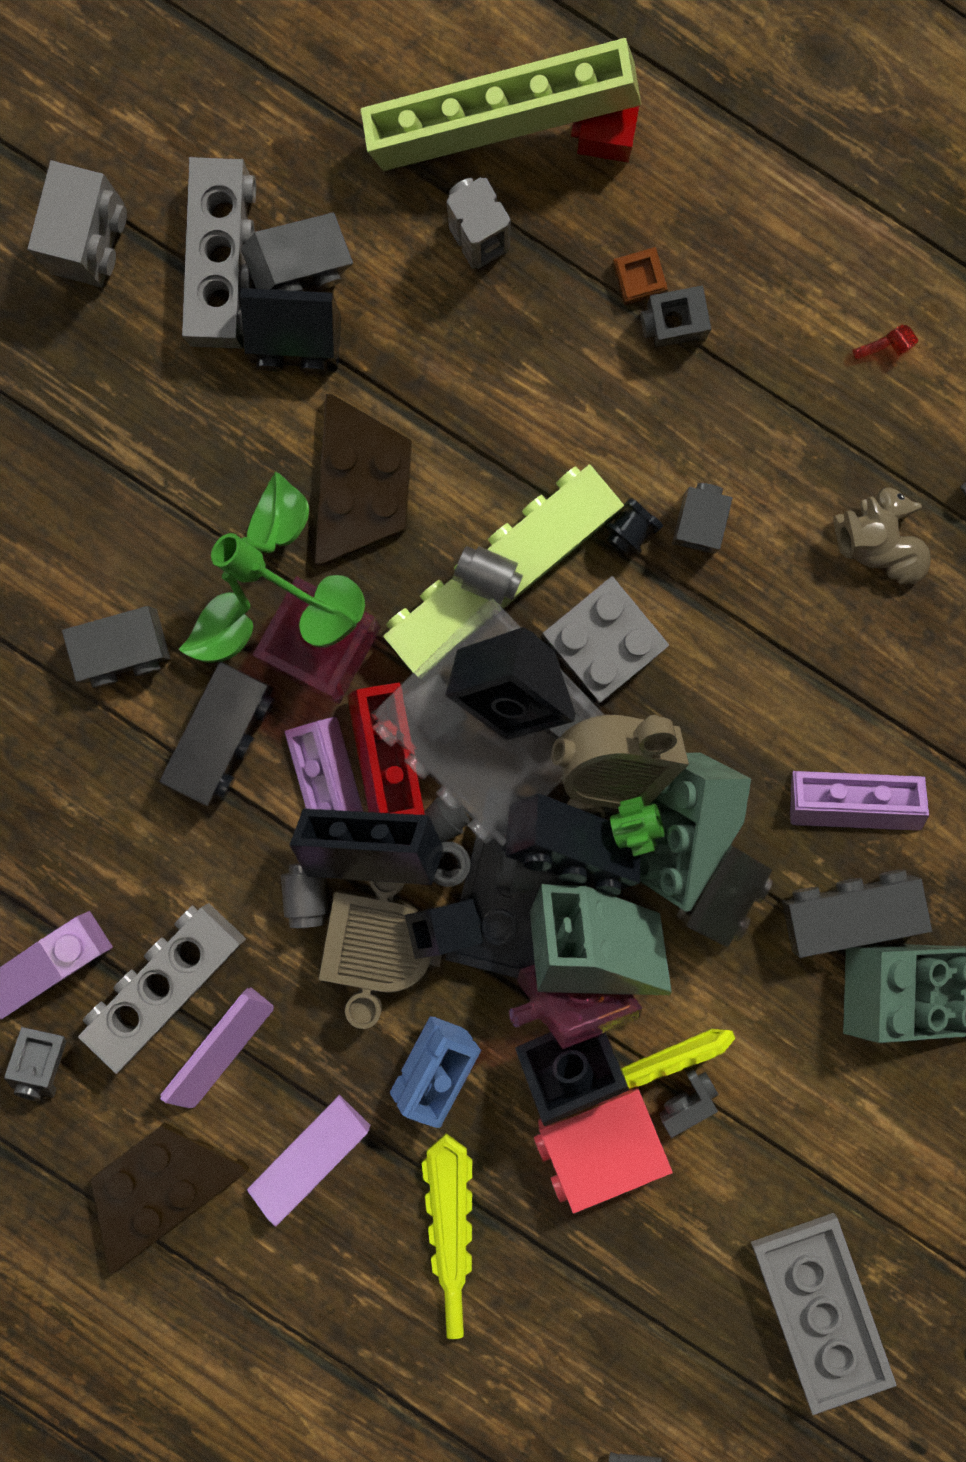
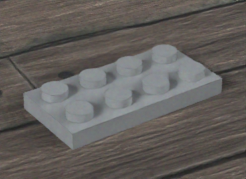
M834 1213L751 1242L813 1415L897 1386L838 1218Z

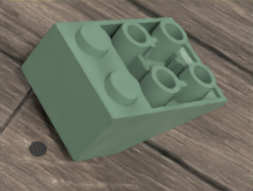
M686 753L689 765L649 804L657 805L662 818L665 836L655 839L657 846H654V852L640 855V882L684 911H691L745 820L751 778L702 753Z
M541 884L530 910L538 992L670 995L672 993L660 913L587 886Z
M867 944L847 948L843 1034L877 1043L966 1037V946Z

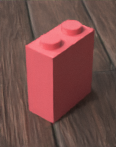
M638 1087L548 1126H544L541 1119L538 1120L540 1134L534 1136L536 1146L543 1162L551 1159L557 1175L551 1177L554 1190L560 1203L568 1200L573 1214L673 1173Z

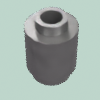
M466 546L459 559L452 580L462 583V589L501 605L504 597L513 600L523 575L515 572L518 562L480 546L476 550Z
M300 863L289 865V873L281 874L284 917L289 918L290 928H308L324 925V914L329 913L326 878L307 877Z

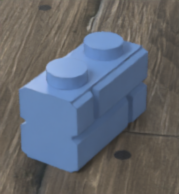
M429 1017L401 1070L402 1075L398 1076L390 1091V1095L394 1102L397 1103V1107L403 1116L435 1128L442 1126L481 1052V1049L473 1041L467 1030L436 1017Z

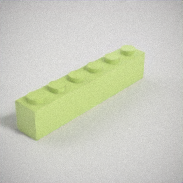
M622 38L361 108L367 152L379 167L386 171L640 106L641 99L634 59L627 39Z
M590 464L582 471L576 466L573 467L556 482L560 488L547 500L543 495L538 496L522 510L526 517L513 528L509 523H506L489 537L488 541L492 546L487 550L518 562L515 572L523 575L513 600L504 597L500 605L462 589V583L451 579L445 585L441 580H438L420 595L424 602L410 613L404 608L386 623L390 631L383 637L417 678L420 679L621 512L624 504Z

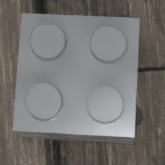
M50 160L28 250L52 275L103 288L105 276L112 274L116 261V252L113 249L116 234L121 233L125 227L127 209L106 176L102 173Z
M613 576L549 627L541 636L596 703L602 702L669 646L668 642Z

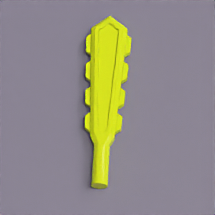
M710 1029L622 1067L629 1090L722 1055L736 1039L733 1031Z
M445 1133L427 1149V1157L422 1161L423 1180L430 1184V1191L425 1194L426 1212L433 1216V1223L428 1226L429 1243L436 1247V1253L431 1257L432 1273L439 1277V1283L444 1290L446 1337L448 1339H460L464 1336L462 1288L465 1284L466 1275L472 1271V1255L466 1251V1245L472 1241V1224L466 1220V1215L472 1211V1192L466 1188V1183L472 1179V1159L467 1155V1148Z

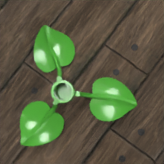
M275 472L267 485L251 518L247 537L240 538L236 534L228 533L219 538L213 546L211 560L215 566L224 571L222 579L229 583L234 593H222L212 599L197 619L189 638L179 648L185 655L198 661L214 663L226 661L237 655L244 648L252 634L253 622L246 615L250 609V603L238 581L243 583L255 582L261 576L309 604L301 616L299 627L304 640L315 647L326 648L340 642L360 622L365 610V599L360 587L348 577L333 575L324 578L318 585L315 596L312 597L265 568V561L261 552L273 553L276 545L287 546L291 544L304 529L309 516V505L305 496L281 474Z

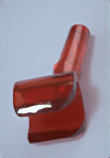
M900 325L886 336L879 338V340L852 349L854 359L857 360L882 351L891 345L896 354L901 356L913 348L919 340L909 326Z

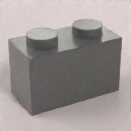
M334 212L254 232L241 247L256 289L303 291V288L316 285L317 290L327 289L342 281L341 275L353 264Z
M150 606L62 630L76 682H91L92 688L117 683V674L132 670L135 677L161 670L160 662L171 660L158 611Z

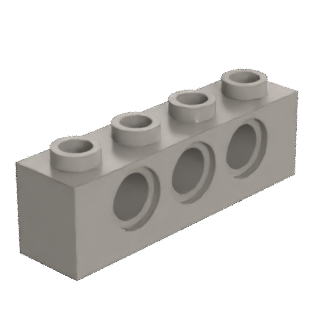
M189 157L182 337L190 347L243 349L240 293L241 288H252L253 279L241 247L255 232L254 221L248 219V204L255 203L256 178L255 175L249 174L243 159ZM221 203L233 205L232 211L226 217L216 218L212 216L213 210L217 205ZM221 246L231 248L230 256L225 261L219 263L211 261V255L216 248ZM218 290L229 292V299L223 306L212 307L209 305V299L214 292Z
M210 903L202 906L199 910L192 905L174 923L179 931L168 942L163 937L160 938L146 952L143 957L148 961L147 965L138 974L131 969L113 987L118 995L107 1006L102 1001L99 1002L82 1020L87 1027L78 1038L116 1074L135 1057L246 940ZM190 941L198 946L201 954L198 963L187 962L182 957L181 945L183 942ZM153 974H161L167 978L170 985L168 994L161 995L152 989L150 980ZM122 1006H130L136 1010L139 1016L137 1026H129L123 1022L120 1015Z

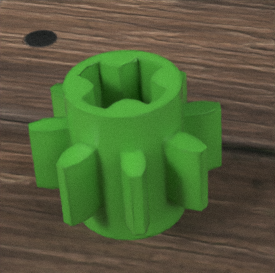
M641 796L621 801V806L618 807L620 813L610 817L612 832L617 846L620 849L631 847L634 857L654 852V846H657L655 839L665 836L662 818L657 805L644 806Z

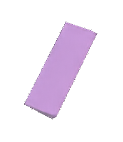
M337 718L323 719L286 730L285 735L306 809L363 812Z
M806 771L792 772L790 821L792 825L921 830L929 817L925 777Z
M247 988L161 1093L162 1097L160 1099L165 1103L185 1108L197 1106L270 1015L274 1008L273 1005L253 988Z
M338 1095L247 1188V1191L267 1219L276 1227L368 1133L370 1124Z

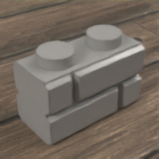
M480 177L475 181L472 178H467L453 186L449 191L450 195L447 200L449 229L458 245L462 246V252L472 269H479L508 252L510 247L511 219L501 202H497V195L487 178Z

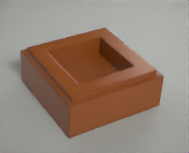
M656 247L613 259L612 264L624 305L648 299L651 295L667 292L668 288Z

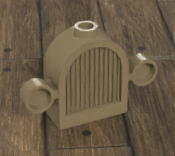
M602 715L583 720L566 730L554 742L551 752L552 762L554 765L561 767L564 789L568 796L571 797L567 804L603 819L605 818L604 807L618 809L621 806V801L641 796L644 806H648L689 765L680 727L674 726L670 719L657 715H650L645 720L623 715Z
M369 881L371 888L376 894L338 888L334 892L319 980L359 987V991L349 998L345 1007V1015L348 1022L359 1029H367L374 1026L380 1018L382 1004L376 995L377 991L396 992L404 990L415 984L425 974L429 965L440 967L442 955L419 959L414 958L405 915L421 910L408 901L394 898V895L401 891L405 883Z

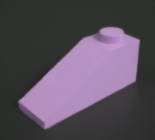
M90 911L73 918L0 967V1019L5 1018L113 948Z

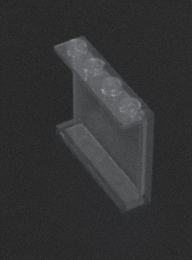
M493 598L486 601L370 715L377 721L372 727L373 730L390 747L396 742L400 744L409 754L404 760L406 764L421 779L424 780L430 775L441 786L436 794L454 812L461 807L473 819L467 826L486 845L493 840L495 843L504 846L507 843L505 837L507 836L509 806L536 793L547 796L563 778L561 767L554 765L551 759L552 747L556 740L546 732L539 731L506 741L445 696L457 649L521 628ZM561 670L575 713L582 718L581 721L604 715Z

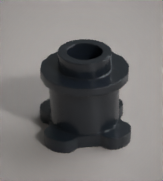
M629 498L624 504L623 508L625 510L613 524L608 523L605 526L610 533L606 540L625 556L630 551L639 555L642 552L640 546L651 533L656 534L663 527V524L644 509L641 504L633 498Z

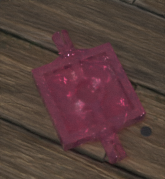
M534 964L521 969L517 980L530 999V1002L516 1008H511L509 1010V1017L511 1022H514L513 1025L516 1028L536 1019L541 1020L548 1026L561 1048L565 1049L638 1020L643 1008L633 994L538 992Z

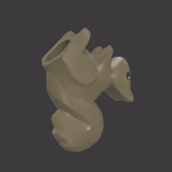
M883 488L879 491L877 500L870 496L867 500L860 501L861 517H857L852 510L845 511L844 515L838 514L833 517L839 551L846 558L856 559L861 564L870 568H886L888 577L897 580L899 584H915L921 581L928 573L931 562L929 547L923 540L915 536H900L898 529V519L919 511L922 508L921 503L912 502L896 489Z

